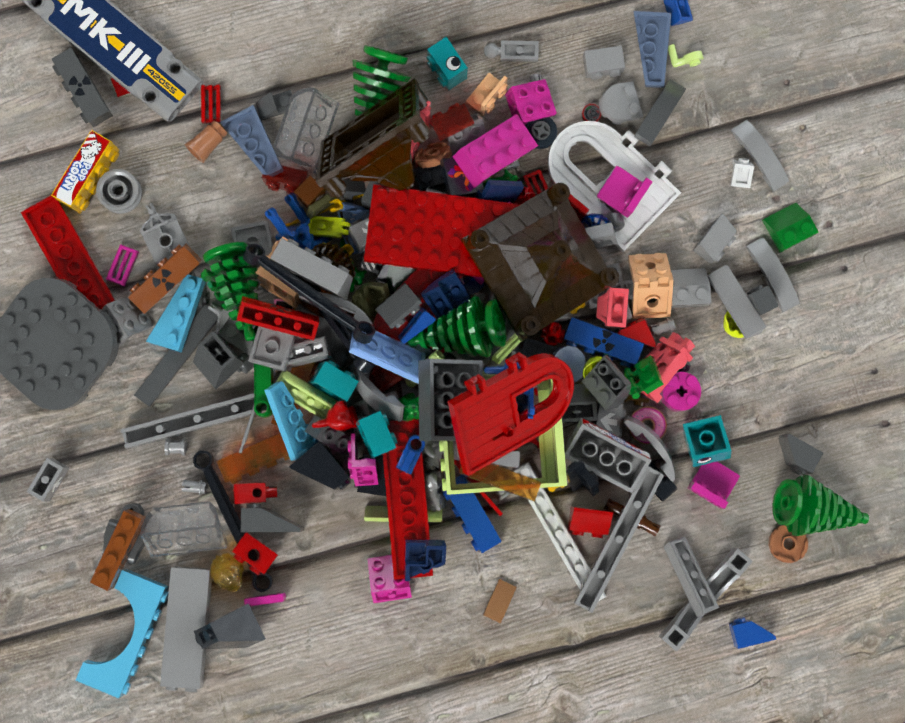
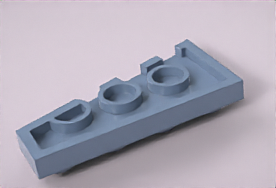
M634 11L645 87L664 88L671 13Z
M254 105L220 122L266 179L284 171Z

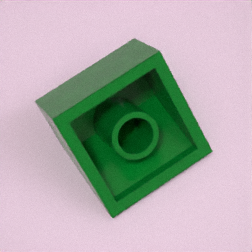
M797 203L762 220L779 253L819 233L810 215Z

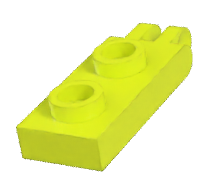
M315 216L310 219L308 225L310 234H313L314 237L341 238L342 235L349 234V230L344 229V227L349 228L351 223L345 222L346 219Z

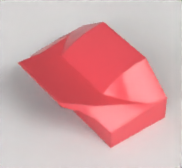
M610 287L605 294L599 296L596 318L603 321L608 327L626 328L629 289Z

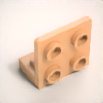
M488 73L468 97L466 104L480 113L481 116H484L486 113L490 114L496 106L494 104L498 98L501 100L506 94L508 78L504 76L501 80H498L491 73Z

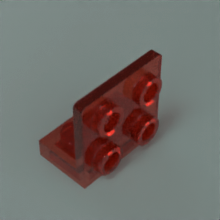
M455 103L448 107L449 110L442 113L440 111L431 116L432 118L428 126L430 129H434L440 142L475 124L465 103L461 105Z
M282 165L284 171L275 176L262 174L261 178L269 190L279 191L281 189L290 194L291 192L294 193L307 179L308 172Z

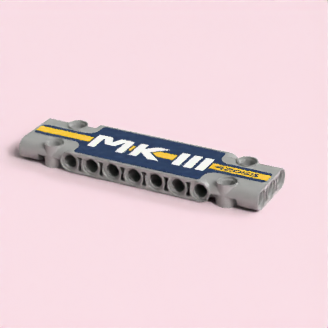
M21 0L38 14L45 23L167 122H171L181 112L204 83L202 79L183 65L180 60L176 59L165 46L109 0ZM42 1L40 6L35 7L37 2ZM175 67H181L179 72H172ZM156 95L155 100L148 101L149 96Z

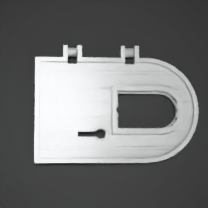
M583 121L572 124L560 132L554 140L548 156V171L554 185L556 183L566 184L569 187L570 194L589 209L585 217L595 226L605 224L606 215L612 212L605 203H601L597 198V194L610 175L597 186L591 182L569 159V151L572 146L577 144L576 142L590 144L614 169L616 166H619L642 182L646 177L653 181L633 213L628 218L624 216V228L619 232H615L618 242L615 245L624 252L681 192L667 179L672 170L663 161L654 167L634 148L639 140L634 137L635 135L630 130L621 136L612 127L596 121ZM626 138L632 142L627 148L622 144ZM659 169L664 173L660 179L655 175Z

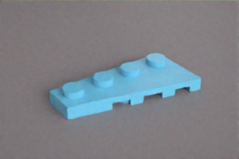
M187 275L183 279L146 342L182 353L206 283L202 278Z
M279 381L264 391L290 460L296 461L319 440L305 432L309 424H306L302 418L303 413L301 410L295 407V400L283 381Z

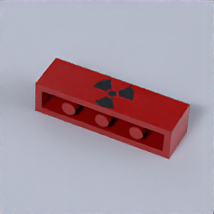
M242 296L237 313V321L314 341L319 325V316Z

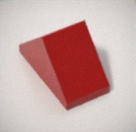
M645 317L626 324V328H619V335L655 348L656 342Z

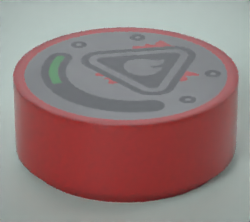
M595 104L586 105L582 111L584 121L598 122L601 117L600 109Z

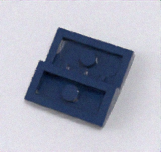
M488 180L484 190L478 189L475 198L506 203L510 201L513 203L522 192L524 185L522 181Z
M454 269L436 279L421 293L437 320L439 317L447 315L449 311L457 309L464 302L467 304L468 300L472 298Z

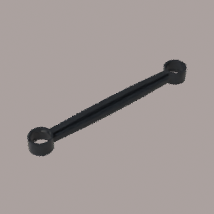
M252 243L246 246L243 254L245 262L250 265H260L300 296H303L317 308L352 330L356 341L363 344L371 342L375 334V328L372 324L355 320L307 283L266 257L265 250L260 245Z
M298 277L299 279L307 283L309 286L314 288L316 291L323 293L319 287ZM318 308L349 350L352 338L349 328ZM352 354L355 357L353 361L355 367L363 373H369L376 365Z
M198 451L193 457V464L196 468L203 471L218 507L238 544L246 532H241V520L212 466L214 457L209 451ZM206 453L209 455L210 462L206 467L198 465L197 457L199 454ZM250 550L248 553L249 559L252 561L258 560L255 550ZM252 572L254 575L252 584L255 590L265 592L272 587L273 578L268 572L264 575L268 577L270 584L265 589H260L256 584L257 577L263 574L257 575Z

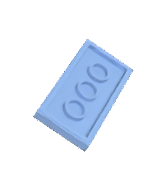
M376 330L371 342L367 344L356 341L352 332L349 353L419 384L418 361L425 360V353Z

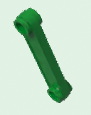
M255 326V327H254V330H255L256 333H257L258 326ZM254 364V411L258 416L267 418L273 412L264 390L273 385V368ZM266 404L267 410L266 412L262 413L261 408L263 405Z

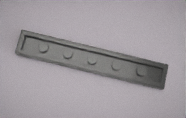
M204 305L192 321L182 353L170 349L134 396L151 407L217 323V314L209 310L207 305Z

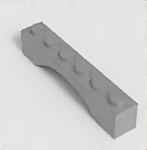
M733 547L706 579L715 600L753 562L738 548ZM688 600L659 637L675 651H678L690 637L704 615L697 617Z

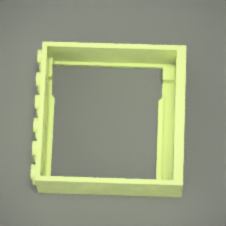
M483 371V378H485V380L497 375L485 374V372ZM552 379L542 381L537 385L539 403L545 400L552 392ZM562 418L551 429L539 436L542 478L456 484L453 441H439L440 452L444 451V459H440L441 471H445L446 479H442V489L447 491V495L567 486Z

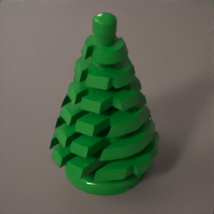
M364 45V53L378 58L377 65L352 60L354 67L375 74L372 77L353 72L354 79L372 85L371 88L357 84L353 85L356 92L369 96L368 99L354 96V103L365 107V110L355 109L356 116L377 104L378 99L383 100L390 95L381 91L382 88L396 91L402 87L396 83L384 80L385 77L402 82L410 80L411 77L388 69L390 62L405 65L408 61L407 57Z
M245 242L220 245L208 250L203 255L205 263L210 264L211 271L205 268L201 273V278L208 282L207 285L211 291L215 292L214 295L217 300L224 301L221 304L224 310L229 311L233 309L228 314L232 320H237L242 296L258 300V293H254V290L259 289V282L256 281L259 276L256 274L259 265H250L244 261L243 254L247 246ZM241 321L235 323L239 330H244V336L247 341L255 339L256 332L253 327L256 325Z
M475 295L468 300L467 304L464 302L457 309L455 308L449 311L447 315L439 317L438 321L428 326V329L425 328L418 335L410 339L408 345L413 347L420 344L422 348L430 349L432 347V349L442 350L444 347L445 352L457 351L458 354H465L467 352V354L473 356L479 354L482 357H489L490 353H492L491 342L497 347H502L506 344V325L501 307L496 300H490L484 308L480 298Z
M800 475L796 478V481L791 479L782 481L774 494L772 503L774 519L779 525L786 526L788 532H792L794 536L836 530L837 528L841 529L847 526L852 527L858 523L867 524L869 521L867 513L861 512L859 508L838 494L833 493L831 489L824 487L822 483L809 475Z

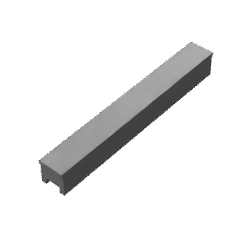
M254 393L121 429L125 441L124 446L127 449L248 417L251 415L254 406ZM266 404L261 408L262 413L267 410Z
M649 466L647 467L633 493H630L574 601L576 605L593 613L664 477L663 473Z

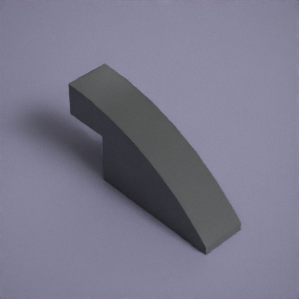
M670 79L634 137L651 146L686 88Z

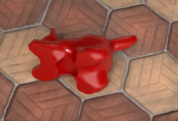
M338 401L328 410L326 418L314 422L312 427L330 426L332 429L342 432L350 428H358L356 425L358 421L356 409L353 406L347 407L345 401Z

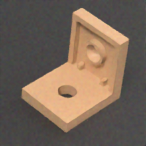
M277 240L273 244L272 251L266 257L271 258L280 241ZM260 266L256 274L259 275L258 281L261 282V287L295 309L299 304H302L298 293Z
M667 254L628 255V263L633 280L632 319L671 317L674 280ZM652 298L657 299V300H656L655 302H653V303L647 302L649 299H652Z

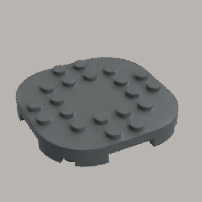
M41 278L30 282L19 292L0 318V373L34 404L48 410L67 409L83 402L89 396L87 393L105 369L113 364L119 349L116 335L118 330L109 314L95 306L76 289L77 286L61 278Z

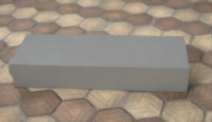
M171 567L160 686L166 687V690L176 691L178 688H185L187 692H197V689L203 687L206 649H202L196 642L194 631L207 625L209 622L213 569Z

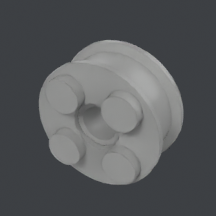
M113 169L101 176L97 183L96 193L101 204L108 210L124 214L138 206L142 197V188L139 181L128 171ZM123 187L122 194L115 195L116 189Z

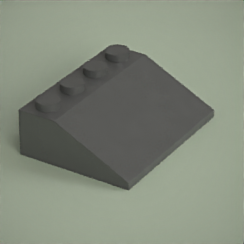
M425 359L418 361L419 441H456L448 401L467 391L464 381L477 374L483 377V361ZM476 384V392H478L480 389L478 388V384Z

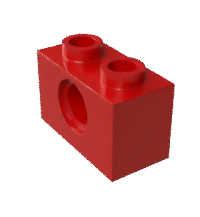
M247 532L232 551L235 554L233 556L234 559L241 564L245 561L251 565L249 569L257 575L260 573L264 575L278 556V554ZM254 549L259 552L258 560L252 561L249 559L248 553L250 550Z

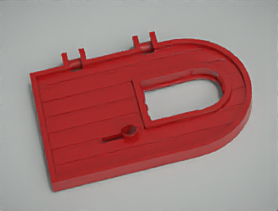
M518 352L505 359L508 369L485 380V378L477 374L464 381L467 391L448 401L463 473L467 476L472 475L547 432L562 418L571 402L574 390L572 371L564 361L546 353L526 358L525 355ZM517 362L519 363V366L521 367L520 369H517ZM552 379V392L545 400L534 406L535 414L533 419H528V409L519 414L516 396L535 387L542 381ZM476 384H478V388L480 389L478 392H476Z

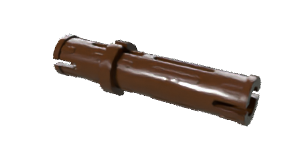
M609 498L604 509L619 516L624 506ZM643 515L637 529L645 530L651 535L656 536L661 526Z

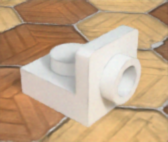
M738 158V160L732 161L731 186L750 188L754 165L752 162H749V159Z

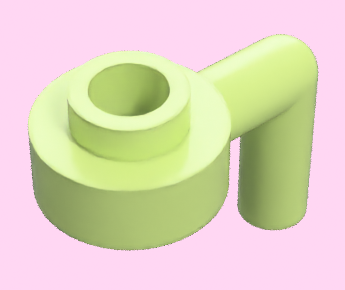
M675 45L668 46L673 67L689 64L690 67L697 66L704 59L702 51L691 52L678 59Z

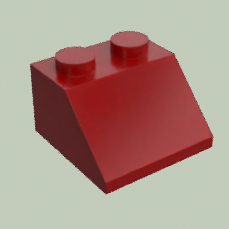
M571 507L568 530H572L573 535L584 536V532L592 533L591 537L603 538V535L609 534L613 512Z

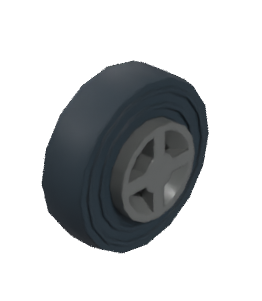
M550 117L530 121L525 125L538 144L535 149L548 148L557 137V125Z

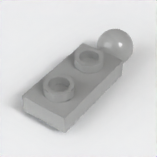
M501 41V47L494 43H489L484 48V54L488 58H495L497 55H501V61L538 62L539 41Z

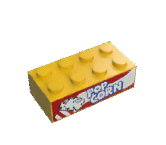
M91 130L51 196L81 214L82 211L87 209L92 194H96L99 179L104 173L109 171L108 168L111 163L117 160L119 149L112 141Z

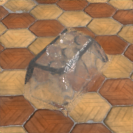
M308 87L293 93L290 96L273 145L276 154L298 167L316 174L321 141L329 136L340 103L316 88Z
M209 501L153 508L146 516L140 532L150 557L226 549L228 544L217 510Z

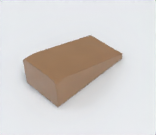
M499 579L483 615L501 623L517 587Z

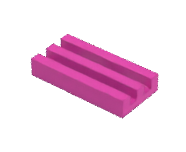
M120 244L106 280L125 287L139 251ZM124 250H126L125 256L122 260L116 277L113 278V275L120 261L122 253ZM132 253V256H131L130 261H129V263H128V265H127V268H126V270H125V273H124V275H123V278H122V280L120 281L121 275H122V273H123V271H124V268H125V266H126V263H127V261H128V258H129L130 254Z
M285 593L248 597L244 599L245 605L249 603L250 606L285 601L286 595Z

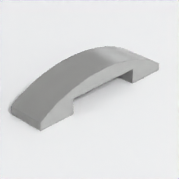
M748 120L730 130L739 144L746 148L764 174L763 179L772 192L789 182L778 158L765 139Z
M762 237L747 245L746 248L753 261L757 262L775 294L774 297L782 313L800 304L784 267L767 241Z
M321 293L341 309L355 314L353 318L358 322L365 321L373 325L369 317L353 303L332 294ZM299 295L301 301L313 305L306 298Z
M355 367V379L359 381L356 388L362 398L377 412L381 411L382 415L386 414L392 420L402 421L404 405L393 394L386 397L369 380L370 372L363 373Z
M627 415L624 418L626 426L635 437L641 433L644 434L664 459L660 462V468L673 482L675 480V468L672 457L664 442L645 423Z

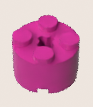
M677 372L660 393L662 396L661 401L668 409L675 412H682L693 408L701 397V386L698 379L687 372ZM680 388L684 391L681 397L679 393H676V390Z

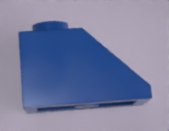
M745 617L734 619V623L729 624L734 647L738 649L776 640L775 635L748 619L745 620Z

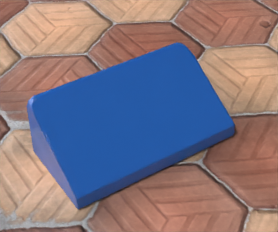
M663 0L667 13H671V26L693 21L688 0Z

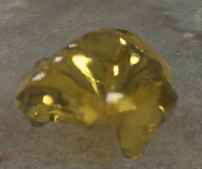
M223 553L216 555V558L213 559L210 565L211 576L220 588L236 592L242 586L244 567L243 564L233 558L234 555Z

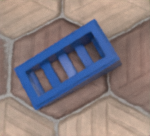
M422 307L399 334V340L405 344L437 319Z

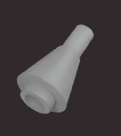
M439 443L437 447L433 448L436 456L432 458L427 455L423 459L424 468L432 472L439 470L440 459H442L443 452H440Z

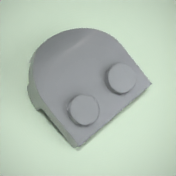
M633 81L612 85L603 92L602 97L599 99V109L602 116L613 121L612 124L620 125L623 122L643 118Z

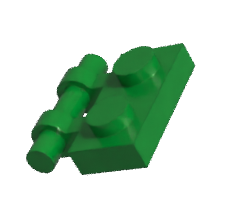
M651 355L635 364L636 370L634 372L630 368L624 370V376L631 383L629 394L632 395L633 399H638L640 397L639 393L642 391L649 394L664 385L655 359Z

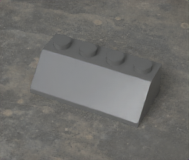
M281 238L270 258L271 260L324 291L347 300L353 279L349 274L350 270L341 265L338 268L332 265L333 261L324 256L321 259L315 256L316 252L307 247L303 250L298 247L299 243L290 238L288 241Z

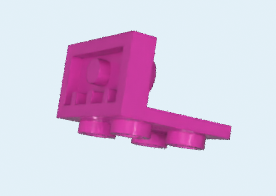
M545 79L512 86L505 94L512 117L517 114L524 125L530 121L557 114Z
M616 166L597 194V198L628 218L653 181L646 177L642 182L621 167Z
M352 433L351 440L348 441L350 479H354L355 486L378 485L376 460L370 458L358 460L355 433Z
M719 462L701 465L687 489L718 508L725 509L729 503L726 499L740 478V475Z
M392 555L367 559L373 603L412 598L409 581H405V579L394 580Z

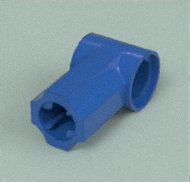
M419 435L409 437L396 465V468L408 474H412L425 447V441H421L422 445L419 449L411 448V441L416 438L419 439Z

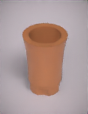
M213 121L184 145L194 157L204 163L212 151L223 141L222 138L227 135V132L218 122Z

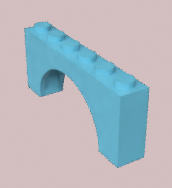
M128 569L121 571L115 589L126 596L133 608L135 625L132 638L124 651L110 661H84L75 681L116 698H120L124 694L127 695L131 687L129 683L131 676H135L139 665H137L139 657L142 658L147 647L144 646L146 640H150L154 632V628H152L153 623L158 621L161 615L162 602L165 603L168 598L167 590L169 586Z

